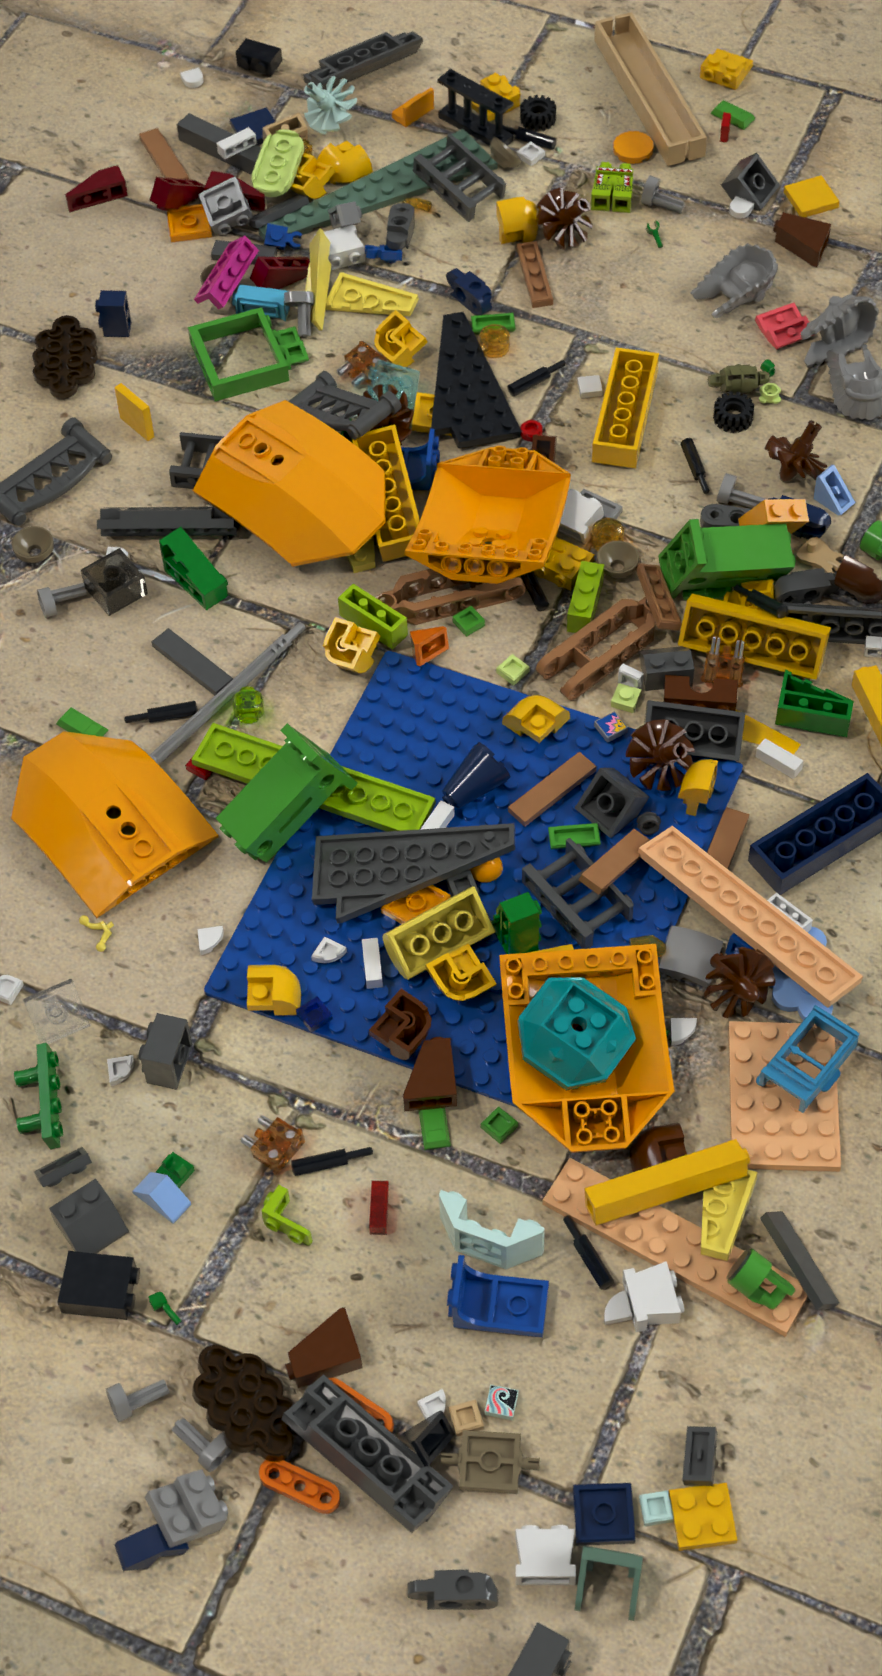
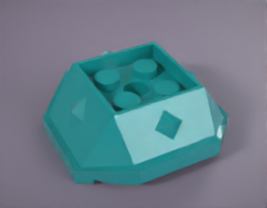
M584 977L548 978L517 1020L522 1047V1059L566 1091L577 1089L578 1087L605 1083L636 1040L627 1007ZM572 1025H580L583 1028V1031L578 1032L572 1028Z

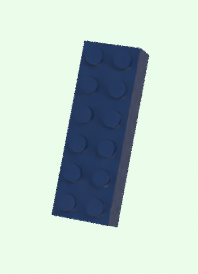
M866 773L750 845L748 862L776 893L782 895L882 832V787Z

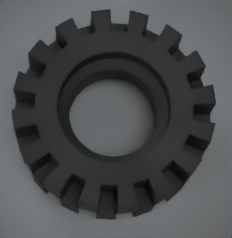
M534 95V98L529 96L528 100L524 99L523 103L521 102L520 122L523 124V127H528L529 130L535 129V132H538V129L545 131V128L550 129L551 125L554 126L556 122V104L554 100L551 101L550 97L545 99V95H541V97Z
M733 391L729 392L728 396L726 393H723L722 398L720 396L717 398L714 404L713 419L714 423L718 424L717 427L719 429L724 427L723 431L725 432L730 429L731 433H735V430H738L739 433L742 432V428L747 430L748 426H751L754 415V403H752L751 398L747 399L746 394L740 396V392L733 395ZM736 410V411H739L740 413H739V414H730V413H728L727 411Z

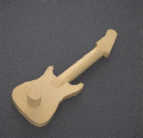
M812 537L807 540L797 551L796 559L800 563L824 568L826 573H834L832 570L837 571L841 564L838 560L842 561L844 558L843 554L832 551L818 537Z

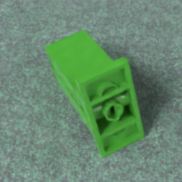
M689 519L658 555L660 568L672 599L676 598L682 590L734 587L735 585L741 586V583L770 579H773L775 585L780 577L788 575L795 568L796 563L795 555L792 553L790 545L791 534L787 530L786 523L701 528L699 519Z
M288 723L280 730L287 737L284 740L286 742L284 746L216 817L222 825L220 830L229 838L232 837L237 841L235 846L242 853H247L254 860L259 858L266 863L338 787L341 788L344 785L352 790L358 784L328 752Z

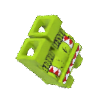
M601 162L600 166H596L594 186L591 194V210L609 211L611 195L613 193L612 212H631L633 169H631L629 163H622L620 168L612 167L610 162ZM598 199H604L607 201V203L600 205L597 204L596 201ZM620 200L626 201L628 204L625 206H619L616 203Z

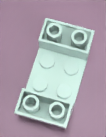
M440 1191V1218L455 1251L506 1270L542 1256L544 1252L545 1228L541 1227L538 1222L529 1219L525 1221L518 1218L511 1237H508L498 1229L489 1230L481 1227L476 1221L467 1220V1199L461 1194L454 1191Z

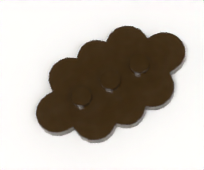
M69 315L61 316L53 322L52 329L43 330L36 335L35 344L37 349L32 354L35 365L33 368L34 380L41 386H49L50 393L58 399L70 398L77 392L78 385L86 384L94 378L95 369L93 364L98 359L96 349L94 348L97 344L96 336L93 330L80 328L79 320L76 317Z
M211 1345L204 1348L198 1358V1369L201 1375L196 1378L193 1384L192 1396L199 1406L207 1409L206 1419L208 1424L216 1430L223 1431L225 1444L235 1452L247 1453L256 1450L263 1459L272 1462L286 1459L292 1451L294 1439L290 1431L292 1428L282 1421V1417L295 1403L290 1398L283 1396L284 1390L281 1380L273 1375L266 1374L264 1361L255 1354L243 1353L235 1356L227 1347L222 1345Z

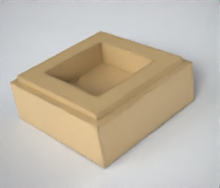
M476 1399L448 1407L456 1437L462 1436L463 1430H484Z

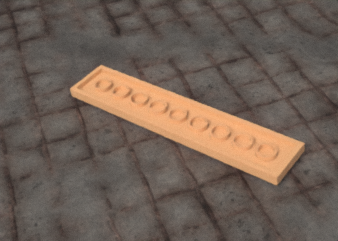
M674 826L669 827L639 847L638 853L644 861L752 948L761 950L777 968L827 1008L861 983L863 976Z
M569 1158L543 1199L544 1206L564 1217L570 1216L575 1223L654 1266L667 1261L669 1271L674 1270L676 1278L785 1337L787 1336L808 1299L806 1292L796 1278L773 1266L771 1267L772 1270L787 1280L796 1291L792 1296L787 1294L775 1309H769L765 1305L751 1301L727 1283V1275L734 1263L744 1252L742 1249L733 1245L728 1261L702 1255V1228L659 1205L595 1226L585 1206L584 1188L611 1179ZM766 1278L760 1284L770 1294L777 1287Z

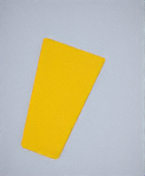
M745 714L742 740L760 745L766 738L791 754H795L801 746L797 741Z

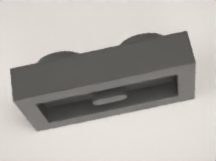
M81 1147L39 1168L34 1173L43 1188L45 1186L52 1187L59 1184L63 1177L71 1173L78 1174L87 1168L86 1165L92 1163L85 1149Z
M687 1426L682 1478L684 1485L713 1486L718 1433L716 1427Z

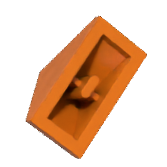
M444 626L410 631L412 653L417 666H422L449 649L447 628Z

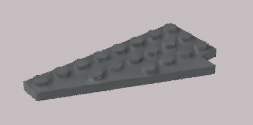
M510 823L316 836L312 890L313 904H336L337 923L346 922L514 851L515 825Z

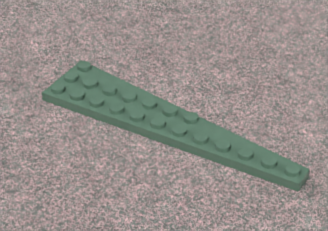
M464 129L452 134L491 170L498 169V163ZM447 137L331 192L269 224L288 227L287 233L289 234L300 232L304 235L312 232L315 227L323 226L325 228L331 226L328 210L336 205L356 202L363 215L414 196L425 194L430 187L413 172L414 157L421 154L424 158L430 160L446 149ZM450 155L434 167L440 172H444L459 161L453 155ZM465 167L449 178V180H455L457 183L463 181V177L473 173ZM267 225L258 228L259 235L264 240Z

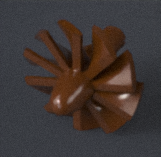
M562 187L546 193L538 202L536 208L539 211L536 222L537 225H543V232L547 241L552 238L555 232H559L554 241L560 249H565L566 231L569 236V247L576 248L579 244L573 235V230L578 232L583 242L588 238V233L582 230L577 222L584 224L590 229L593 226L587 215H581L586 211H590V205L584 198L577 200L576 198L579 194L576 192L564 191Z
M382 384L373 387L378 400L383 395ZM388 384V391L396 395L398 392L396 387ZM367 390L363 393L364 397L373 399ZM405 392L402 393L399 399L401 410L394 415H388L371 429L375 430L395 425L400 446L402 445L401 442L413 430L408 427L413 419L414 411L408 408V399Z
M809 420L801 437L796 438L793 444H790L784 436L776 438L773 435L768 440L764 449L769 451L771 459L781 462L779 475L782 482L792 480L798 473L802 478H805L804 472L816 480L825 471L823 468H827V464L815 459L819 458L818 454L811 453L814 446L812 443L822 428L819 423L816 422L814 425V421Z
M666 719L649 721L637 728L631 734L632 740L626 750V757H633L630 758V773L632 777L635 778L651 766L652 769L642 775L639 780L646 789L652 790L656 772L659 769L661 775L656 790L668 791L671 790L666 774L667 768H669L675 787L681 786L684 774L674 766V763L677 762L687 771L691 764H693L691 755H687V752H695L691 742L683 735L686 731L678 725L669 723V720Z
M740 947L738 948L739 954L724 955L720 953L719 955V953H716L711 957L710 964L715 969L709 972L705 979H721L722 982L718 985H710L704 992V998L707 999L715 992L723 990L720 997L711 1003L710 1007L717 1011L721 1003L730 998V1002L722 1015L724 1018H729L736 1013L735 1004L738 998L741 1001L742 1017L747 1016L756 1001L762 1005L765 1003L768 986L775 985L776 981L772 969L775 966L761 950L757 949L755 951Z

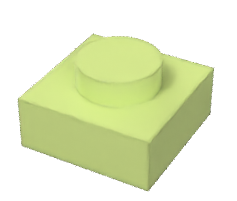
M618 683L611 700V707L634 713L641 696V689Z

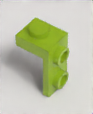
M278 1185L274 1192L271 1191L266 1196L264 1207L261 1210L265 1226L274 1232L281 1231L287 1234L288 1238L296 1244L300 1245L303 1243L310 1246L313 1242L311 1231L281 1216L290 1202L288 1189Z

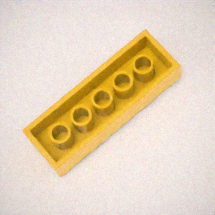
M616 347L592 444V462L636 469L658 374L659 353Z
M391 425L368 431L359 439H352L354 445L365 452L385 471V524L375 533L383 562L406 556L405 550L420 521L396 426Z
M692 593L686 603L678 646L709 653L712 638L716 636L714 652L716 650L717 638L720 637L719 656L732 659L735 653L736 641L740 640L738 656L741 641L745 642L742 655L743 662L785 672L786 669L794 675L817 680L821 672L831 627L787 616L778 618L766 611Z

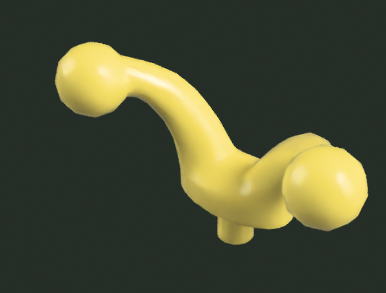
M82 915L79 918L81 925L94 930H104L100 942L96 944L97 951L103 952L106 949L105 942L112 934L110 928L114 924L112 922L106 924L104 921L95 924L89 923V918Z

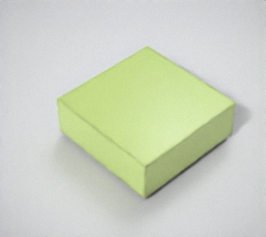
M513 654L496 668V673L513 686L530 672V666Z

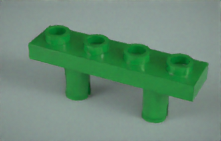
M46 1042L36 1045V1067L14 1071V1079L18 1087L39 1083L40 1100L39 1113L19 1117L16 1119V1124L20 1134L41 1130L42 1140L51 1150L61 1147L60 1137H63V1127L59 1121V1113L62 1112V1105L57 1095V1090H60V1080L56 1074L59 1058L57 1052L52 1051Z

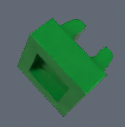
M172 1152L162 1161V1165L156 1170V1173L168 1175L176 1186L180 1188L195 1169L192 1164Z

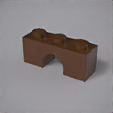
M665 675L663 702L736 711L738 680L714 678L712 689L705 693H699L691 689L689 676Z

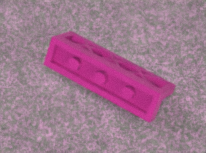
M245 235L228 244L195 296L194 300L197 304L209 299L218 310L226 305L259 251Z

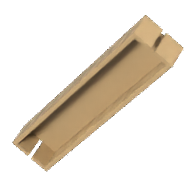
M633 13L615 16V34L613 36L612 17L595 21L594 41L666 165L670 166L685 162L686 158L690 161L705 157L707 137Z

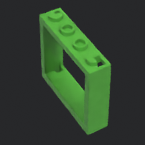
M262 307L188 327L190 344L214 401L289 381L288 370L291 369L289 359L284 358L283 346L277 343L278 336L276 330L271 329L270 317L264 314ZM261 327L277 364L219 379L203 342Z

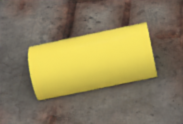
M472 886L384 933L383 942L398 972L405 979L409 980L427 970L425 965L446 953L450 954L468 943L471 946L495 933V930L475 886Z

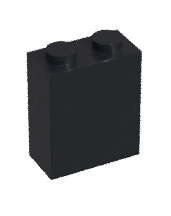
M68 1251L57 1301L61 1313L127 1320L129 1310L133 1311L135 1294H132L134 1284L138 1285L140 1268H137L134 1257Z

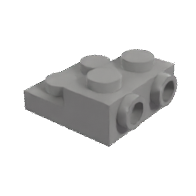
M236 176L199 193L210 227L216 235L228 234L231 230L230 228L236 225L244 226L249 223V219L253 218L248 201L244 197Z
M202 1469L179 1476L175 1479L174 1483L148 1491L145 1496L169 1548L218 1532L227 1521V1506L224 1501H218L214 1494V1480L209 1475L205 1476Z

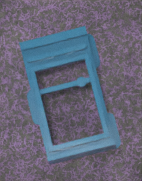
M815 1005L813 1010L768 1065L761 1070V1073L756 1078V1083L759 1086H764L769 1080L801 1100L799 1111L804 1113L820 1091H829L841 1074L839 1068L856 1048L860 1033ZM814 1024L843 1043L826 1066L815 1061L797 1047V1044L806 1036ZM791 1052L795 1055L798 1054L819 1068L821 1072L813 1079L785 1059Z

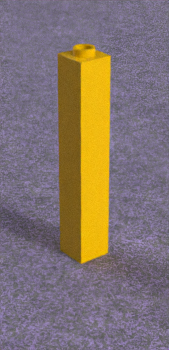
M877 665L861 667L854 671L851 685L882 746V675Z
M737 1139L586 1187L584 1188L585 1206L595 1226L745 1177L747 1176L750 1156L746 1148H742Z

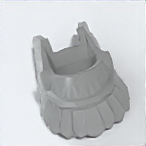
M748 243L745 246L739 245L737 249H731L729 255H724L723 260L717 262L716 266L710 269V273L704 275V280L699 282L697 288H694L690 293L695 299H714L722 291L725 296L730 298L729 301L712 313L714 318H719L724 313H729L747 302L753 300L760 302L765 297V291L773 284V279L778 270L776 258H774L772 251L766 250L764 247L760 248L758 244L754 246Z
M851 294L842 298L839 296L830 298L829 305L825 311L815 320L807 323V327L800 334V338L805 340L820 331L822 337L821 340L811 343L804 360L807 368L813 367L815 364L820 365L823 361L828 363L829 360L826 355L828 350L834 349L846 356L848 352L853 353L855 349H861V344L868 343V338L873 337V329L877 327L875 321L878 320L877 315L879 314V309L872 298L866 296L855 297Z
M861 344L865 361L851 364L846 363L844 354L834 349L828 350L826 355L829 360L827 365L829 367L830 383L832 384L833 405L837 406L838 411H841L843 416H850L852 419L873 420L876 417H880L882 415V369L873 359L869 349H867V345Z

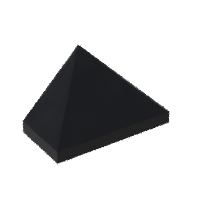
M442 1410L403 1433L424 1467L429 1466L456 1435Z

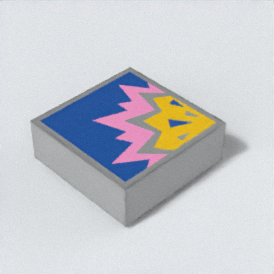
M615 711L594 721V727L607 743L628 733V727Z

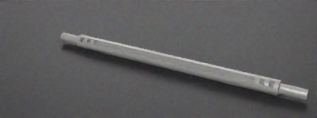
M299 622L287 634H282L149 756L160 765L227 704L234 695L238 694L269 664L278 658L280 654L292 645L291 642L306 629L305 625Z

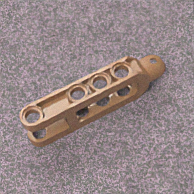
M427 569L400 576L393 590L382 592L376 598L407 617L408 623L418 625L453 616L469 606L477 610L520 598L526 589L521 578H513L499 584L451 580L432 569ZM441 577L436 581H432L434 578ZM414 583H418L417 585H415V586H413V587H409L410 585H412V584H414ZM467 583L471 587V589L459 592L456 590L452 594L440 597L432 596L431 599L417 603L408 601L412 597Z
M646 597L639 602L633 599H621L542 657L536 666V672L547 680L574 662L580 669L576 671V675L560 688V693L570 701L578 698L637 654L639 650H642L654 641L655 620ZM625 623H633L638 627L634 632L630 631L628 636L616 645H611V648L599 658L596 656L591 660L584 654Z

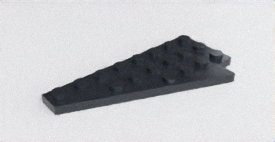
M464 312L443 315L431 429H435V436L451 433L458 449L520 438L522 431Z

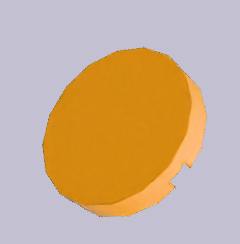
M628 131L621 133L613 143L614 155H617L618 159L625 163H642V160L646 158L648 160L653 154V140L643 132Z

